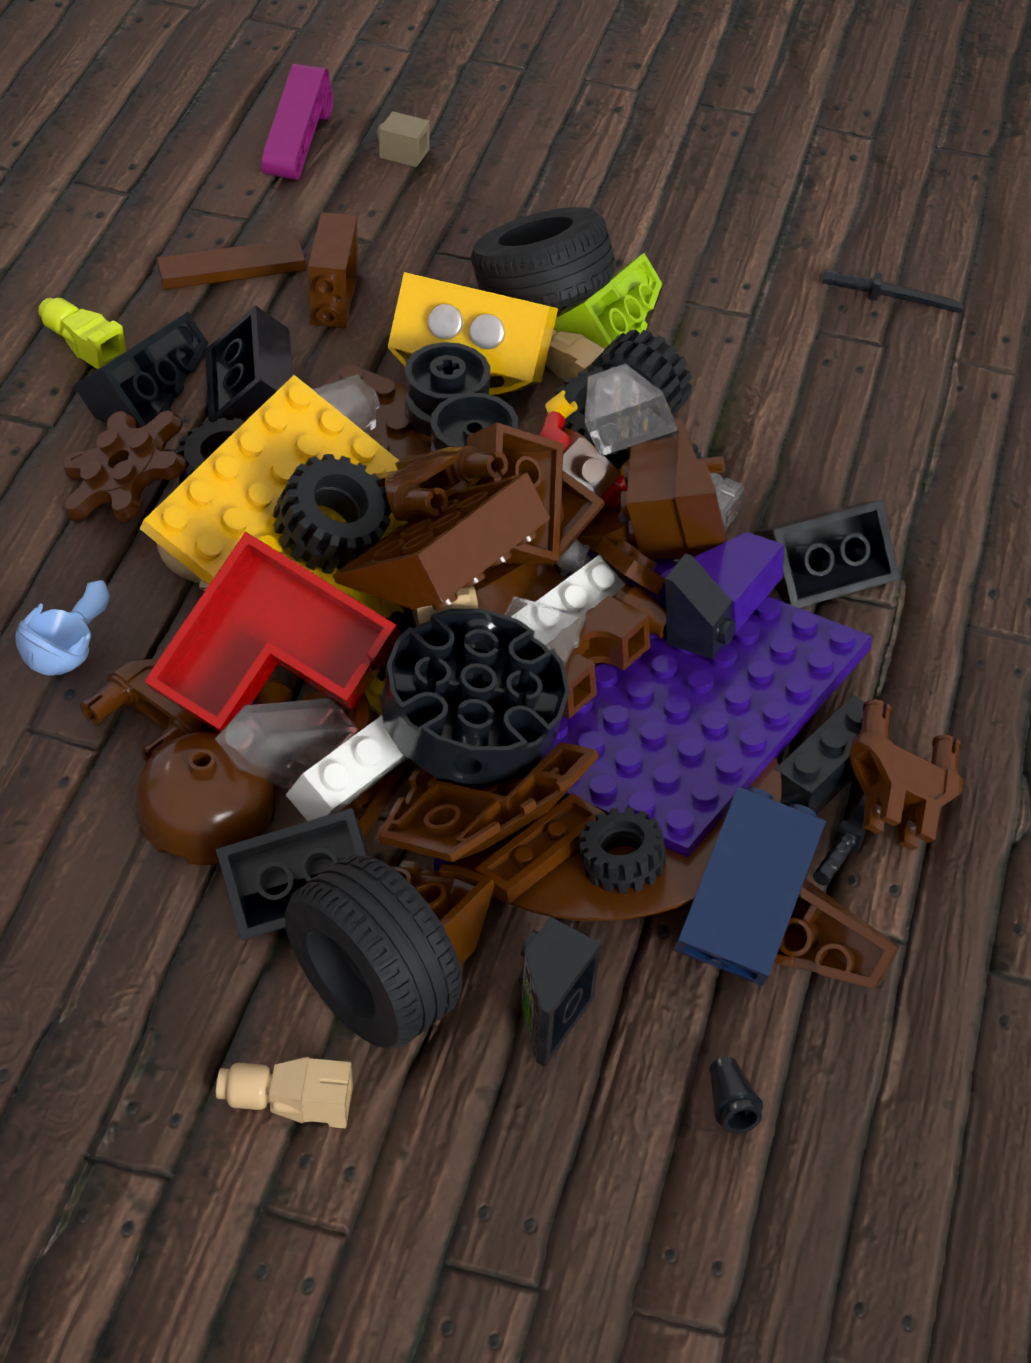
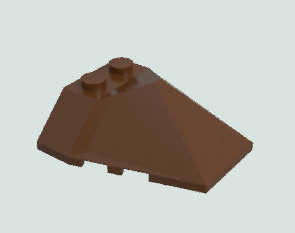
M559 742L530 773L492 786L462 784L449 779H438L423 768L420 771H413L409 778L411 786L405 798H398L378 834L380 843L450 862L494 847L548 813L599 758L597 749Z

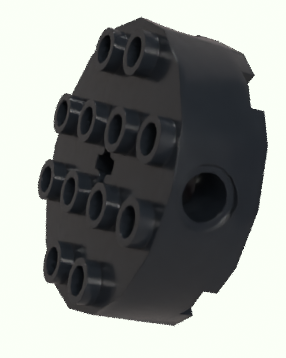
M448 609L433 614L430 621L419 624L414 629L409 627L395 642L386 666V681L380 696L384 728L404 756L435 778L449 779L462 784H482L485 786L501 784L530 773L552 750L570 693L563 661L554 649L548 650L542 642L534 638L535 631L518 619L486 609Z

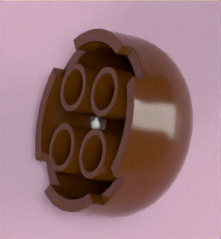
M194 732L167 742L150 757L139 777L137 807L141 829L148 842L160 853L162 850H165L171 854L187 858L188 864L193 865L219 864L216 849L261 836L269 823H273L275 815L274 787L267 764L249 744L232 735H224L220 732Z

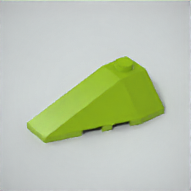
M645 253L637 256L615 272L611 281L603 289L571 304L557 315L554 325L557 333L563 331L581 334L606 349L622 333L627 334L629 330H637L641 333L643 330H646L648 324L645 322L647 313L654 309L662 282Z

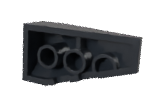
M186 312L73 386L95 419L107 423L112 414L123 411L134 417L136 428H141L150 423L161 412L172 411L171 405L175 398L181 395L184 389L183 383L188 374L194 371L208 345V341L189 312Z

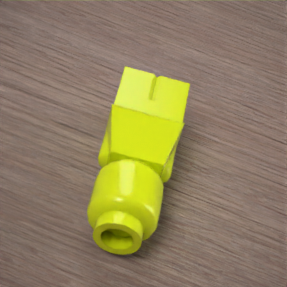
M46 298L40 304L38 313L43 324L53 332L63 336L77 358H81L96 369H100L126 352L123 327L116 321L109 322L102 314L84 309L79 310L63 298Z

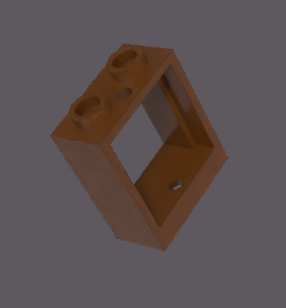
M321 212L308 264L310 325L347 328L358 278L357 215Z

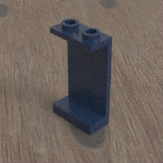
M737 787L674 951L762 986L771 972L826 821L817 818L816 812L803 805L791 804L789 807L772 800L773 796L756 787H747V789Z

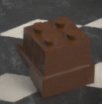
M681 418L674 419V437L631 444L630 461H624L623 463L624 481L628 487L627 491H621V508L623 515L630 516L631 519L629 520L631 544H638L642 554L652 560L681 559L684 554L695 557L727 542L715 486L710 476L713 473L725 472L724 457L697 459Z

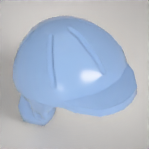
M102 580L87 583L83 597L76 603L70 613L56 609L41 612L43 604L40 603L24 620L20 621L15 634L16 647L26 665L43 675H61L74 670L86 660L91 639L88 625L95 617L106 610L110 600L106 583Z

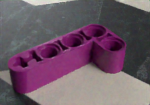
M298 63L292 65L263 151V174L295 180L299 179L318 119L328 120L331 114L333 93L327 68Z

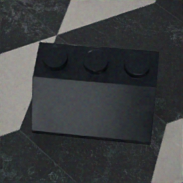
M256 305L205 349L208 421L212 423L220 418H226V420L237 418L243 419L245 423L293 376L289 328Z
M882 500L860 502L754 531V535L784 544L783 578L774 588L785 603L798 608L900 579Z
M353 808L216 849L241 941L286 928L285 912L291 895L345 856H369L358 815Z

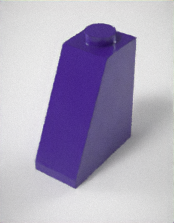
M748 532L694 557L731 599L732 620L736 622L735 634L783 578L784 544ZM674 567L664 571L661 577L665 579ZM664 583L661 588V606L666 610Z

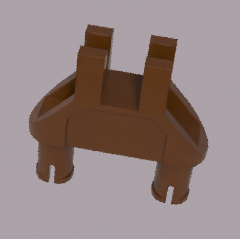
M451 446L426 454L406 456L395 463L398 471L377 473L376 475L380 479L379 487H385L386 501L389 502L391 513H393L396 521L411 522L423 515L437 516L439 512H444L448 507V497L464 487H471L481 478H499V475H504L508 470V461L502 452H480L474 446Z
M159 659L137 660L120 665L109 673L106 685L90 698L80 703L83 715L89 721L92 720V723L97 726L106 717L125 705L133 707L165 730L154 741L141 749L142 756L146 762L167 742L185 734L206 731V724L154 692L144 682Z
M868 700L863 704L862 727L860 734L852 741L850 753L853 771L866 796L863 828L879 834L884 831L885 822L893 826L899 824L898 844L907 849L915 850L919 846V838L928 843L936 839L941 807L962 793L963 779L958 773V757L961 742L958 739L953 740V736L950 735L935 736L932 740L933 749L930 763L894 745V742L889 740L888 727L892 712L891 705L888 703L884 705V701Z

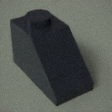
M684 554L665 578L667 645L713 659L723 645L730 644L735 634L736 622L732 620V601L693 556Z

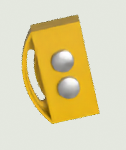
M404 272L388 349L406 367V362L412 354L427 345L448 342L472 347L486 357L491 367L490 377L502 376L504 379L503 386L489 388V394L492 396L508 394L525 389L536 383H541L558 308Z

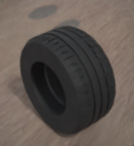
M584 207L554 209L508 222L482 236L475 243L471 253V262L479 290L555 308L573 304L603 289L611 281L616 270L614 252L605 219L593 209Z
M348 855L315 876L291 895L285 912V927L294 954L308 980L322 1000L350 1030L363 1040L378 1047L400 1048L407 1045L455 1007L462 989V973L453 944L440 920L424 898L401 874L389 865L371 856Z

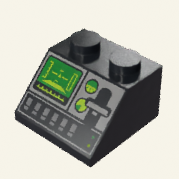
M552 917L547 920L539 932L536 930L530 932L523 943L520 953L524 957V966L519 976V983L522 984L521 1008L536 1063L543 1067L548 1064L595 998L601 948L600 942Z

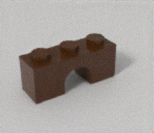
M607 596L594 608L589 609L578 622L567 631L562 632L547 647L548 650L554 649L565 665L570 693L562 716L570 719L597 695L595 663L611 664L624 671L650 648L648 614L611 596Z

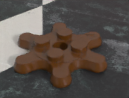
M123 411L112 414L107 420V430L99 435L96 441L97 446L89 451H73L63 461L65 473L70 479H83L80 487L65 501V509L69 518L74 521L82 520L103 503H112L114 516L120 522L130 521L135 518L142 509L141 494L150 483L156 480H174L186 469L187 462L182 455L173 451H164L167 442L181 430L183 426L182 419L171 411H164L147 425L136 428V420L133 416Z

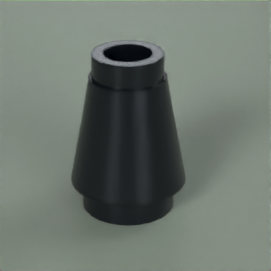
M732 1057L717 1059L709 1068L715 1119L730 1133L739 1134L750 1131L762 1119L763 1102L736 1059Z

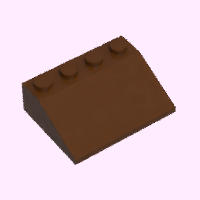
M527 472L460 490L448 497V507L444 512H439V515H423L415 521L404 522L332 576L337 584L411 609L432 605L434 610H438L458 599L456 592L461 588L470 587L484 579L485 574L483 571L508 560L512 556L510 551L512 548L526 544L538 536L536 530L547 522L550 517Z

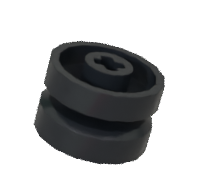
M441 342L427 345L415 351L407 360L405 369V415L409 424L419 433L431 437L432 413L441 402L452 396L464 393L489 394L491 367L486 357L476 349L460 343Z
M464 393L452 396L441 402L432 413L431 452L451 446H467V437L496 422L518 429V416L513 407L504 400L486 393Z

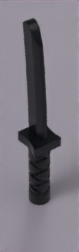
M824 270L822 284L870 292V300L877 301L878 294L956 313H962L964 308L963 304L952 298L881 282L882 273L875 272L873 279L846 273L842 274L841 272Z
M865 794L849 821L843 820L839 825L832 849L829 850L814 872L813 878L819 885H828L851 850L853 849L855 852H858L861 848L866 828H863Z

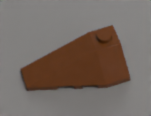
M499 564L483 571L485 578L472 586H474L476 591L478 609H486L514 618L562 583L565 578L554 566L549 564ZM400 605V607H401L403 610H405V609H410V608H408V607H405V606Z
M403 860L400 867L390 866L401 874L431 907L449 936L461 965L476 950L495 886L493 879L458 865L442 864L439 870L419 869L415 861Z
M805 879L774 963L816 972L819 975L874 989L877 988L900 947Z

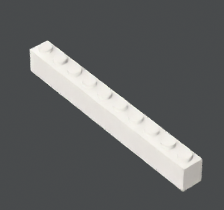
M598 555L514 618L535 631L533 637L548 647L562 632L567 631L578 622L589 609L594 608L607 596L614 598L625 583L606 561ZM381 715L305 771L286 796L307 821L337 813L409 758L399 751L384 728Z

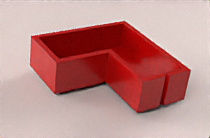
M245 531L144 682L154 692L215 731L224 735H231L277 665L282 666L345 707L353 710L374 678L370 667L381 668L393 650L400 633L397 625Z

